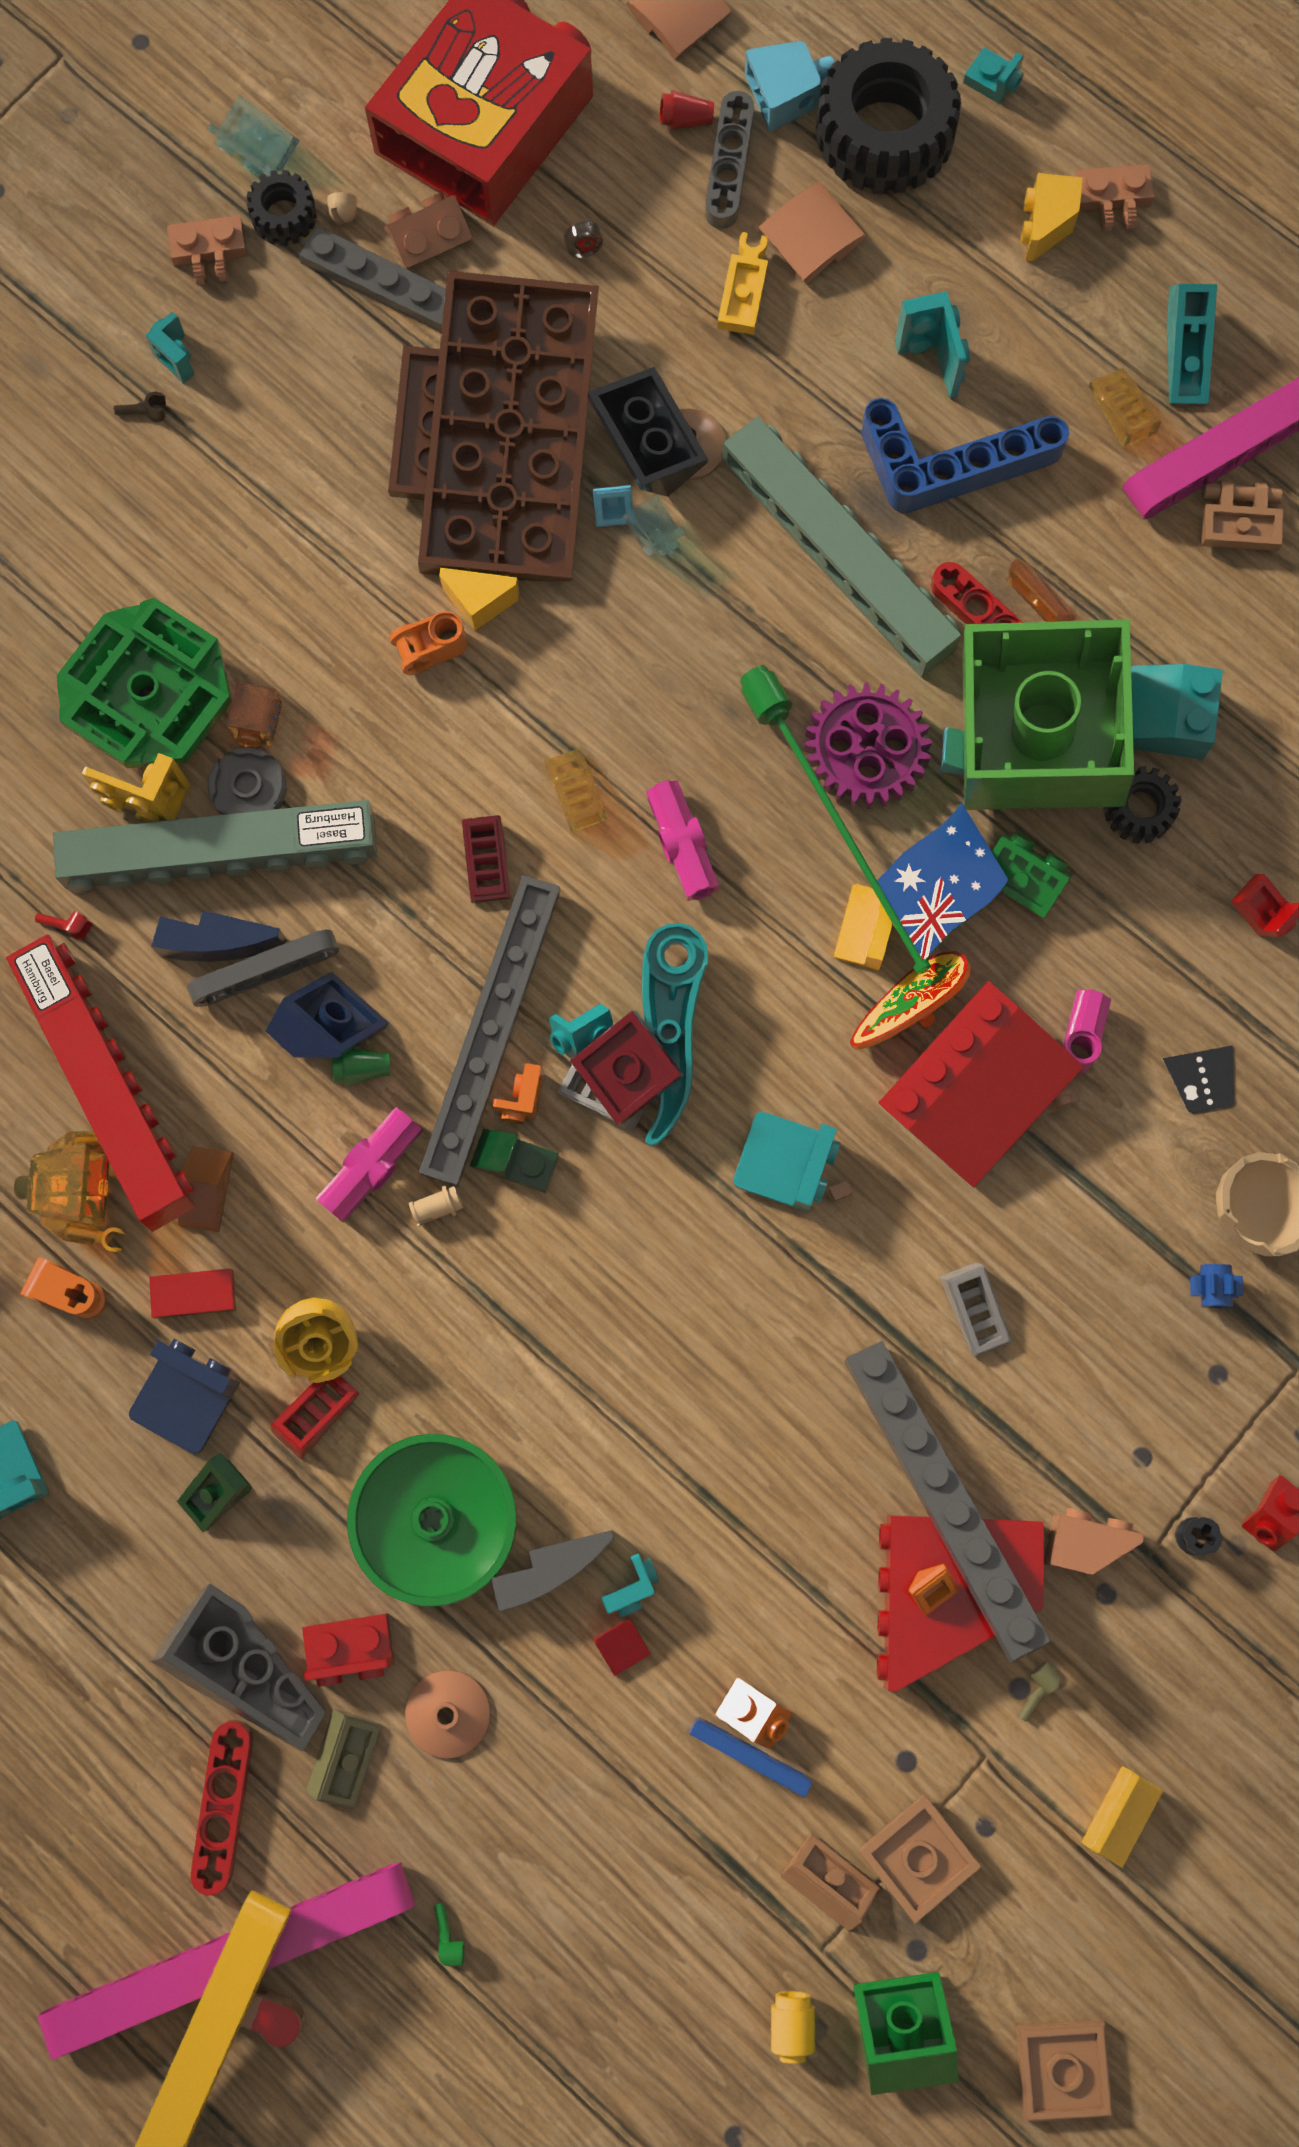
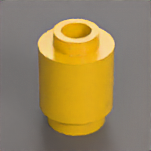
M784 1991L775 1994V2004L771 2005V2052L780 2055L781 2062L790 2064L806 2062L807 2055L815 2053V2006L811 2005V1995L808 1993Z

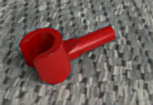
M73 911L67 921L37 913L35 916L36 923L57 927L78 940L85 938L93 926L92 922L88 921L84 915L77 911Z

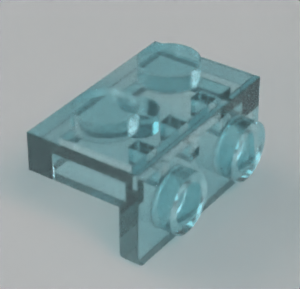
M240 95L237 97L221 127L210 123L207 130L218 137L215 144L233 157L236 152L245 158L242 165L258 177L263 173L271 176L270 171L277 170V174H281L300 142L298 138Z

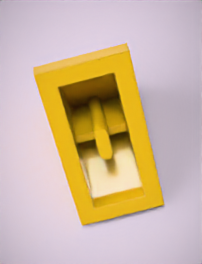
M440 568L439 575L443 591L474 631L519 600L520 593L516 577Z

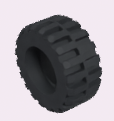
M881 38L880 43L873 44L872 40L859 44V50L857 51L854 48L849 49L841 55V62L837 60L831 65L827 77L823 79L820 88L816 124L817 143L819 149L823 152V159L830 168L836 166L835 174L843 181L850 179L853 181V187L864 190V187L872 188L873 193L884 194V190H893V194L906 192L907 186L911 185L914 189L925 184L926 177H935L941 171L942 164L948 161L960 117L961 94L957 90L958 83L952 72L947 73L948 65L940 57L936 59L932 57V50L923 45L921 48L913 46V41L903 39L902 43L892 42V38ZM891 102L910 110L919 122L901 131H882L866 124L857 115V112L873 103Z

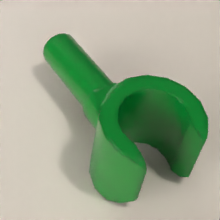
M444 1903L434 1905L440 1934L439 1961L444 1966H462L465 1956L464 1941H451Z

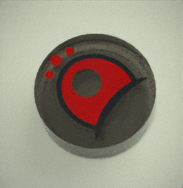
M589 221L578 222L572 225L564 235L568 253L576 258H584L595 254L603 244L599 226Z

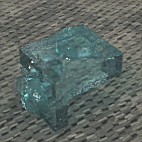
M658 494L651 496L622 515L646 555L656 554L657 552L660 557L667 555L680 546L677 539L686 534L683 526H676Z

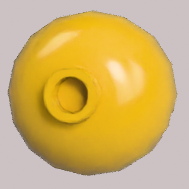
M312 1297L300 1300L286 1309L277 1322L273 1343V1352L277 1364L287 1375L296 1378L297 1374L301 1377H309V1382L314 1383L335 1379L349 1369L352 1364V1358L357 1353L358 1336L353 1319L341 1305L329 1299Z

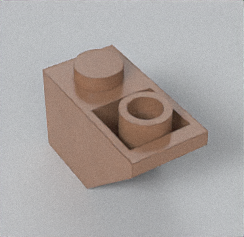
M1067 1508L1066 1515L1053 1514L1044 1564L1093 1575L1142 1544L1144 1534L1132 1532L1133 1523L1108 1518L1107 1525L1092 1522V1513Z

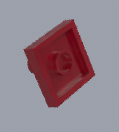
M633 1010L570 1060L617 1125H623L684 1076L637 1011Z

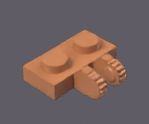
M1149 164L1076 170L1074 177L1083 178L1079 211L1099 210L1102 232L1112 231L1113 209H1122L1125 230H1132L1136 228V207L1151 206L1154 194Z
M240 215L167 225L173 265L192 264L197 285L206 284V272L203 262L215 261L216 276L220 282L229 281L226 259L247 256L244 227Z

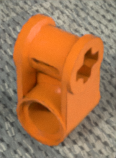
M449 611L439 612L416 623L401 626L389 636L391 644L397 646L403 661L401 669L405 675H415L424 672L434 665L463 654L468 644L462 621L458 615ZM447 630L457 632L451 639H440L441 634ZM410 646H413L415 650L414 653L411 652Z
M39 1256L20 1293L54 1309L56 1307L84 1319H91L100 1315L107 1302L106 1294L99 1285ZM80 1293L88 1296L85 1304L77 1301Z

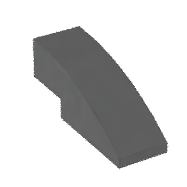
M613 1530L530 1550L529 1554L533 1568L491 1578L498 1611L501 1612L528 1603L551 1592L576 1576L614 1539Z

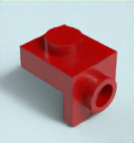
M1255 874L1230 901L1255 933L1260 936L1281 937L1294 929L1297 924L1296 920L1299 918V903L1287 902L1265 874Z
M1282 1475L1276 1477L1271 1481L1257 1509L1245 1518L1242 1528L1270 1550L1277 1551L1296 1537L1299 1532V1489Z

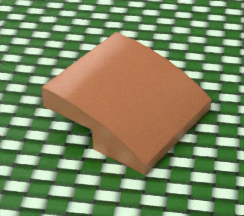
M629 0L626 3L648 35L654 31L675 60L732 12L724 0Z
M820 181L789 200L758 227L806 285L834 259L837 263L841 262L866 238L862 230Z

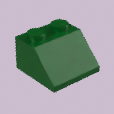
M939 1972L853 1984L862 2049L871 2095L959 2082L957 2048Z

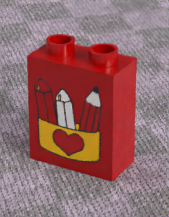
M449 0L364 107L374 154L436 192H443L446 198L455 195L459 206L494 227L592 99L591 46L586 37L575 26L562 21L552 26L532 14L524 0Z

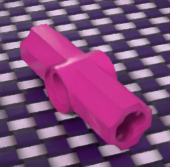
M666 780L655 784L653 788L646 791V796L660 829L658 830V835L668 862L674 865L687 901H697L706 898L719 890V884L712 869V864L706 854L707 845L700 824L696 817L692 818L678 780Z
M396 1107L368 1139H362L352 1148L342 1163L343 1168L318 1195L316 1200L344 1223L371 1191L375 1192L390 1178L397 1167L396 1162L420 1136L423 1129Z

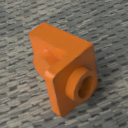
M525 1063L523 1074H516L513 1097L518 1098V1102L494 1099L493 1109L496 1114L501 1115V1120L514 1124H525V1119L536 1120L544 1072L540 1065Z

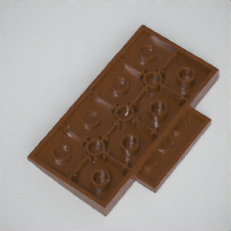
M448 270L440 349L403 346L388 488L389 497L424 500L418 557L419 572L421 574L439 575L440 568L516 577L517 580L572 581L588 410L587 394L590 388L599 286Z

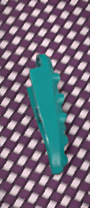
M682 923L666 924L655 930L647 941L643 955L642 1005L644 1022L684 1074L682 1078L659 1095L657 1116L645 1139L647 1145L651 1147L662 1142L672 1131L685 1109L692 1088L693 1020L698 993L708 963V949L702 935L692 926ZM672 945L683 946L688 953V959L685 964L678 967L668 964L665 959V952L668 947Z

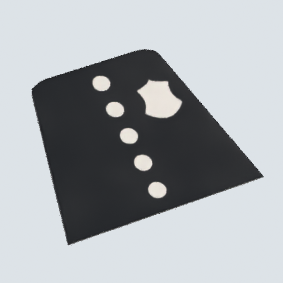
M1233 1045L1162 1058L1188 1112L1197 1113L1229 1107L1234 1104Z

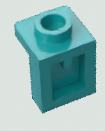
M984 47L964 74L963 83L1000 104L1008 92L1014 94L1024 77V72L1021 71L1024 56L1017 52L1012 60L1008 61Z
M171 312L164 319L156 321L145 336L153 356L184 384L194 375L189 361L191 353L180 341L185 337V333L179 317Z

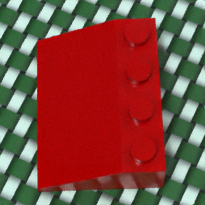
M987 981L878 1103L968 1184L975 1188L1081 1072L1084 1066L990 981Z

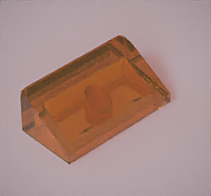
M1016 559L1011 563L1006 581L1045 622L1073 621L1076 618V612L1027 562Z

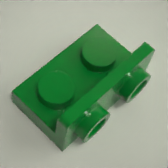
M1015 832L1013 836L1005 833L992 851L1008 878L1001 892L1042 918H1045L1073 875L1066 870L1069 864L1052 853H1048L1046 857L1033 849L1035 843L1018 832Z

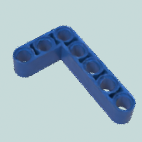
M876 398L870 401L865 408L861 434L889 504L897 512L910 513L1053 465L1062 456L1068 440L1069 428L1061 418L1048 416L918 459L895 403L886 398ZM881 420L887 423V425L879 426L874 424L873 421ZM1042 438L1052 439L1056 444H1048ZM1007 450H1015L1020 453V456L1010 455L1007 453ZM896 453L900 458L892 459L886 456V454ZM971 462H980L985 467H974ZM940 473L945 474L950 479L941 480L937 478L935 475ZM907 485L912 487L915 491L905 492L901 490L899 487Z

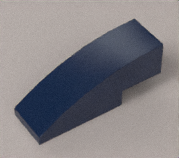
M203 911L199 925L160 916L151 947L160 957L183 961L215 962L255 956L285 944L286 937L280 928Z

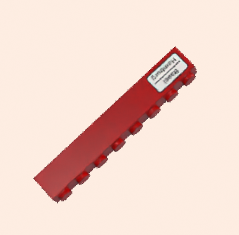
M46 934L5 957L139 1221L151 1232H154L196 1208L189 1195L195 1189L183 1169L177 1172L172 1162L173 1159L177 1158V1154L166 1136L159 1137L155 1126L159 1125L160 1122L149 1103L144 1105L141 1103L137 1094L142 1092L143 1089L131 1070L125 1072L121 1061L126 1059L125 1054L115 1038L108 1039L104 1029L109 1027V1024L98 1006L91 1007L87 998L93 995L92 991L81 974L75 976L71 966L75 965L76 961L66 944L62 943L58 946L50 935Z

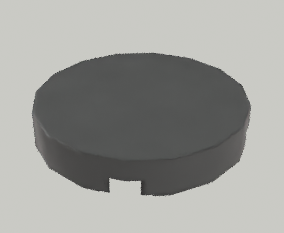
M252 746L235 748L227 752L228 755L224 756L221 760L218 759L212 766L208 777V794L215 808L222 815L275 810L282 806L287 793L286 776L279 762L266 750Z

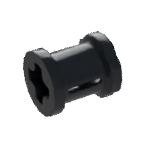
M1206 1517L1186 1518L1179 1523L1175 1532V1539L1179 1548L1190 1555L1206 1556L1209 1553H1215L1220 1548L1223 1540L1219 1525ZM1193 1529H1202L1201 1535L1206 1538L1204 1544L1196 1543V1538L1191 1535Z

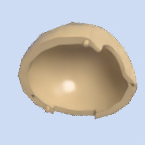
M1257 1152L1243 1156L1222 1175L1216 1191L1217 1219L1223 1230L1232 1240L1256 1254L1268 1257H1280L1299 1250V1165L1280 1153Z

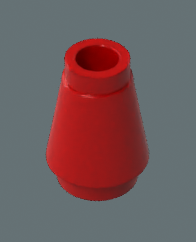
M671 90L670 94L662 93L659 109L660 125L668 126L669 130L712 125L714 118L713 101H706L705 99Z

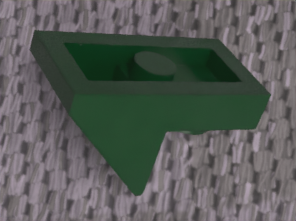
M483 1128L470 1167L546 1193L559 1158V1153L522 1141L519 1135Z
M220 1452L208 1460L177 1500V1503L204 1533L251 1491L252 1487L230 1460L226 1459Z

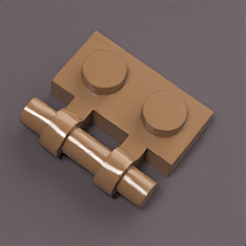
M1220 481L1219 484H1204L1202 498L1217 500V504H1206L1203 509L1201 546L1279 551L1282 546L1283 509L1268 508V504L1281 503L1282 489L1268 488V484L1255 483L1253 487L1235 486L1232 481ZM1233 501L1251 502L1252 507L1233 506Z

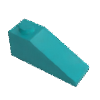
M1176 284L1169 286L1167 313L1169 404H1209L1217 284Z

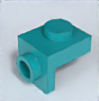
M600 1003L571 1022H567L555 1014L549 1018L552 1030L550 1040L559 1054H566L572 1059L613 1026L611 1011Z
M639 1553L631 1556L640 1580L601 1598L608 1614L617 1610L619 1617H624L643 1608L640 1602L641 1599L655 1594L652 1584L659 1582V1578L651 1559L647 1558L642 1561Z

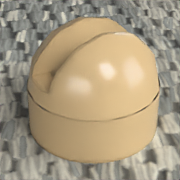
M336 192L328 195L327 209L329 217L335 223L341 225L352 222L357 212V197L345 192Z

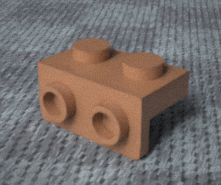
M443 192L423 200L425 208L417 212L411 213L410 208L407 207L389 215L391 223L387 224L384 230L386 234L390 235L403 268L407 269L473 239L455 195L445 199Z

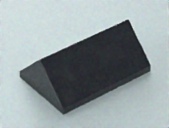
M655 367L588 392L587 397L641 490L668 497L707 464L708 458Z

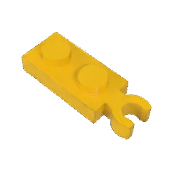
M743 232L739 238L740 255H731L717 329L754 335L768 269V260H763L767 252L766 236L762 235L759 246L750 247L747 245V233Z

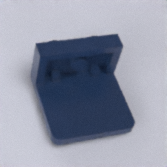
M175 1338L171 1344L158 1340L150 1356L158 1359L132 1405L129 1417L137 1424L190 1453H200L204 1449L240 1382L229 1377L232 1369L220 1362L209 1358L207 1364L192 1357L196 1350Z

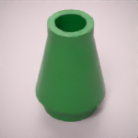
M351 1049L340 1057H332L333 1083H343L345 1087L379 1077L390 1076L389 1052L379 1053Z

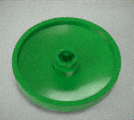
M422 1434L408 1437L381 1451L369 1462L359 1476L353 1488L347 1512V1531L350 1547L366 1577L389 1596L402 1602L419 1606H440L458 1602L485 1587L506 1562L514 1543L517 1528V1509L514 1494L500 1466L489 1454L473 1443L444 1434Z

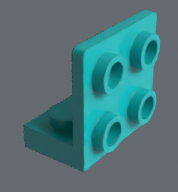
M947 291L902 301L895 336L898 354L906 352L921 353L934 346L949 398L957 397L960 384L965 381V365L970 362L968 342L966 339L961 340L958 330L960 328V315L957 306L951 305Z
M15 1420L0 1426V1519L50 1495L19 1422Z

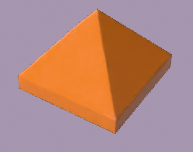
M943 1564L918 1571L909 1588V1592L925 1616L959 1591Z

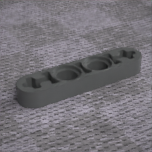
M742 91L728 93L721 103L705 208L708 223L718 229H726L732 226L739 214L754 117V101L750 95ZM735 107L742 108L739 124L733 123ZM729 137H735L742 142V146L738 149L730 150L724 147L722 142ZM722 170H732L736 173L737 178L732 182H723L718 179L717 174ZM720 195L727 196V206L724 213L717 212L720 205Z
M320 930L191 981L187 985V989L195 1007L208 1006L324 961L337 954L339 947L332 930Z

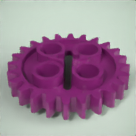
M868 682L864 683L862 693H857L851 684L848 685L847 697H843L836 690L833 692V704L825 700L821 701L820 710L823 714L812 713L811 722L815 726H807L805 736L811 740L805 742L804 752L812 753L807 757V760L811 767H818L814 771L819 780L826 779L823 786L824 790L828 792L833 788L837 789V802L842 800L845 795L851 796V807L854 808L860 798L864 799L867 809H871L873 800L878 798L882 806L886 807L889 794L900 801L904 794L902 787L912 792L916 785L913 778H923L925 769L920 765H928L931 755L923 751L930 750L932 740L922 737L928 734L930 727L929 724L917 725L922 718V710L910 713L909 710L913 700L910 698L903 703L898 702L899 690H895L888 697L885 695L884 684L879 686L876 693H871ZM862 714H868L874 717L876 723L864 725L857 717ZM847 723L851 729H849L848 727H844L841 724ZM838 740L844 741L850 749L839 752L834 750L830 744ZM898 740L902 742L905 748L900 751H894L888 748L886 742ZM870 742L875 745L874 748L868 746L865 749H863L861 747V743L865 746L868 745ZM885 763L893 765L894 768L889 769ZM864 766H870L878 772V775L873 778H867L861 775L859 769Z

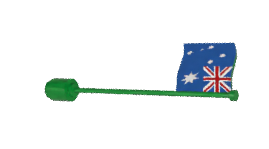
M764 665L749 670L740 679V684L742 685L741 693L758 723L779 726L915 961L914 970L918 975L928 971L931 965L927 958L951 932L986 908L1002 891L1008 878L961 802L956 811L940 827L907 849L877 880L784 721L789 716V710L793 704L775 672L769 671L767 666Z

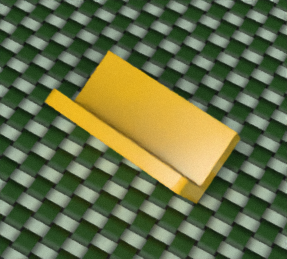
M859 884L852 886L834 958L879 971L893 923L871 887Z
M1122 1766L1081 1843L1123 1868L1163 1790Z

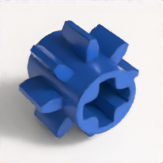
M1200 1265V1275L1190 1277L1191 1297H1200L1201 1307L1232 1308L1233 1298L1243 1296V1276H1233L1232 1265Z

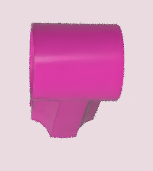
M1091 989L1076 991L1062 1045L1065 1050L1084 1066L1079 1074L1088 1071L1102 1051L1101 1040L1111 998L1104 995V993ZM1075 1044L1083 1046L1088 1051L1089 1058L1080 1059L1072 1053L1071 1046Z

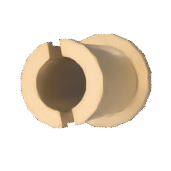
M446 1185L442 1186L443 1191L415 1202H409L412 1216L418 1227L450 1213L454 1217L458 1215V1210L464 1209L455 1186L450 1188Z

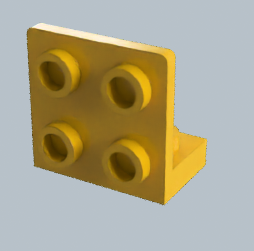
M158 753L154 764L151 763L147 766L142 778V788L88 767H84L82 771V776L91 785L89 789L101 798V804L117 812H122L123 808L136 812L135 816L145 823L175 820L191 787V784L175 760Z

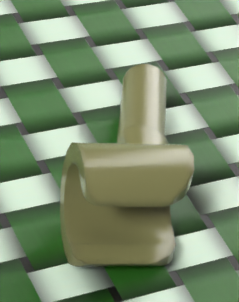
M1048 1661L1043 1662L1031 1674L1032 1679L1039 1687L1033 1691V1694L1018 1715L1026 1722L1040 1701L1046 1695L1056 1690L1060 1684L1059 1673Z

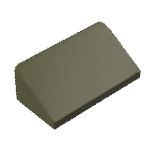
M333 1709L307 1786V1794L316 1801L355 1809L382 1724Z

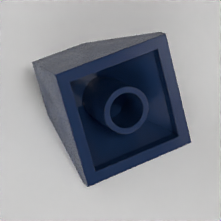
M330 972L283 998L265 1031L294 1058L340 1057L386 1029L389 1023L339 977Z

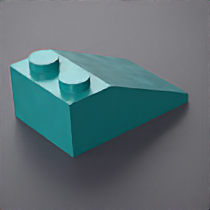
M1189 664L1131 666L1133 749L1203 760L1215 743L1223 669Z

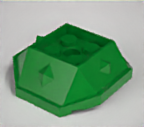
M156 598L142 601L140 605L125 607L103 614L57 674L60 722L64 727L126 768L147 767L151 763L154 764L158 753L173 758L177 764L187 763L232 703L219 640ZM148 686L154 687L149 695L139 696L143 688Z

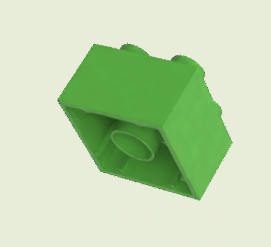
M1130 619L965 624L963 647L964 807L966 810L1125 807L1134 777Z

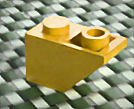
M1038 173L1034 188H1027L1024 212H1030V219L1023 223L1020 242L1021 245H1027L1025 261L1033 262L1073 233L1080 210L1082 177Z

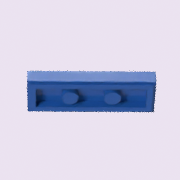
M700 1716L695 1718L689 1730L691 1736L795 1793L806 1797L812 1785L808 1775Z

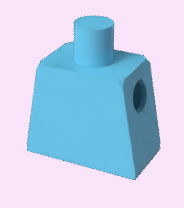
M802 41L746 50L745 76L768 132L774 131L818 107L823 79L827 77L828 70L834 63L831 55L813 61L806 43Z

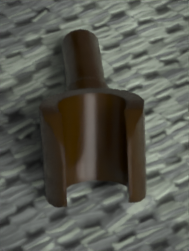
M150 392L145 397L144 403L114 405L115 415L146 414L151 421L160 422L165 418V409H155L152 406L165 405L166 399L161 392Z

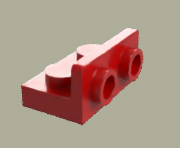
M388 1613L302 1627L307 1664L304 1678L305 1681L316 1679L317 1687L343 1683L342 1675L358 1672L359 1680L385 1676L384 1668L394 1665Z

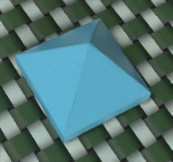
M631 485L593 489L596 527L634 523Z

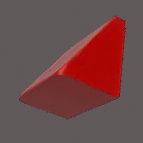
M628 1617L593 1639L614 1676L651 1655L631 1617Z

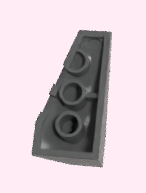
M207 1584L174 1624L151 1662L199 1693L296 1749L304 1751L326 1712L297 1674L292 1673L276 1652L278 1649L270 1639H266L253 1622V1617L246 1607L212 1584Z

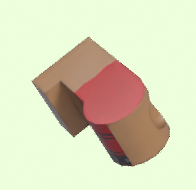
M259 1985L241 2026L262 2034L265 2040L272 2046L284 2047L291 2044L297 2038L305 2025L306 2016L303 2007L296 2000Z

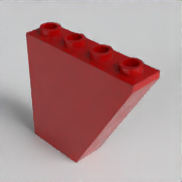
M887 1516V1524H880L879 1549L886 1550V1567H879L878 1591L879 1593H885V1610H878L877 1631L878 1636L885 1637L884 1654L877 1655V1680H884V1688L887 1691H898L993 1638L995 1635L930 1517ZM983 1519L1034 1612L1044 1609V1522ZM943 1564L959 1591L925 1616L909 1592V1588L918 1571Z

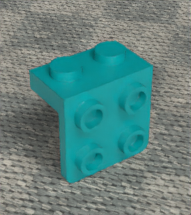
M758 1112L754 1117L733 1178L734 1186L749 1193L808 1212L812 1202L820 1204L828 1180L822 1179L821 1175L825 1163L834 1164L841 1143L833 1140L837 1128L821 1123L819 1130L766 1112Z

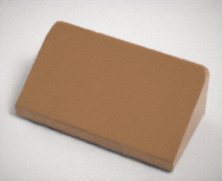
M813 1833L807 1837L781 1875L786 1882L847 1930H852L862 1922L881 1887Z

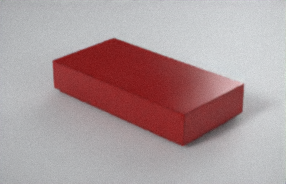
M231 1268L149 1277L151 1318L158 1319L236 1310L234 1270Z

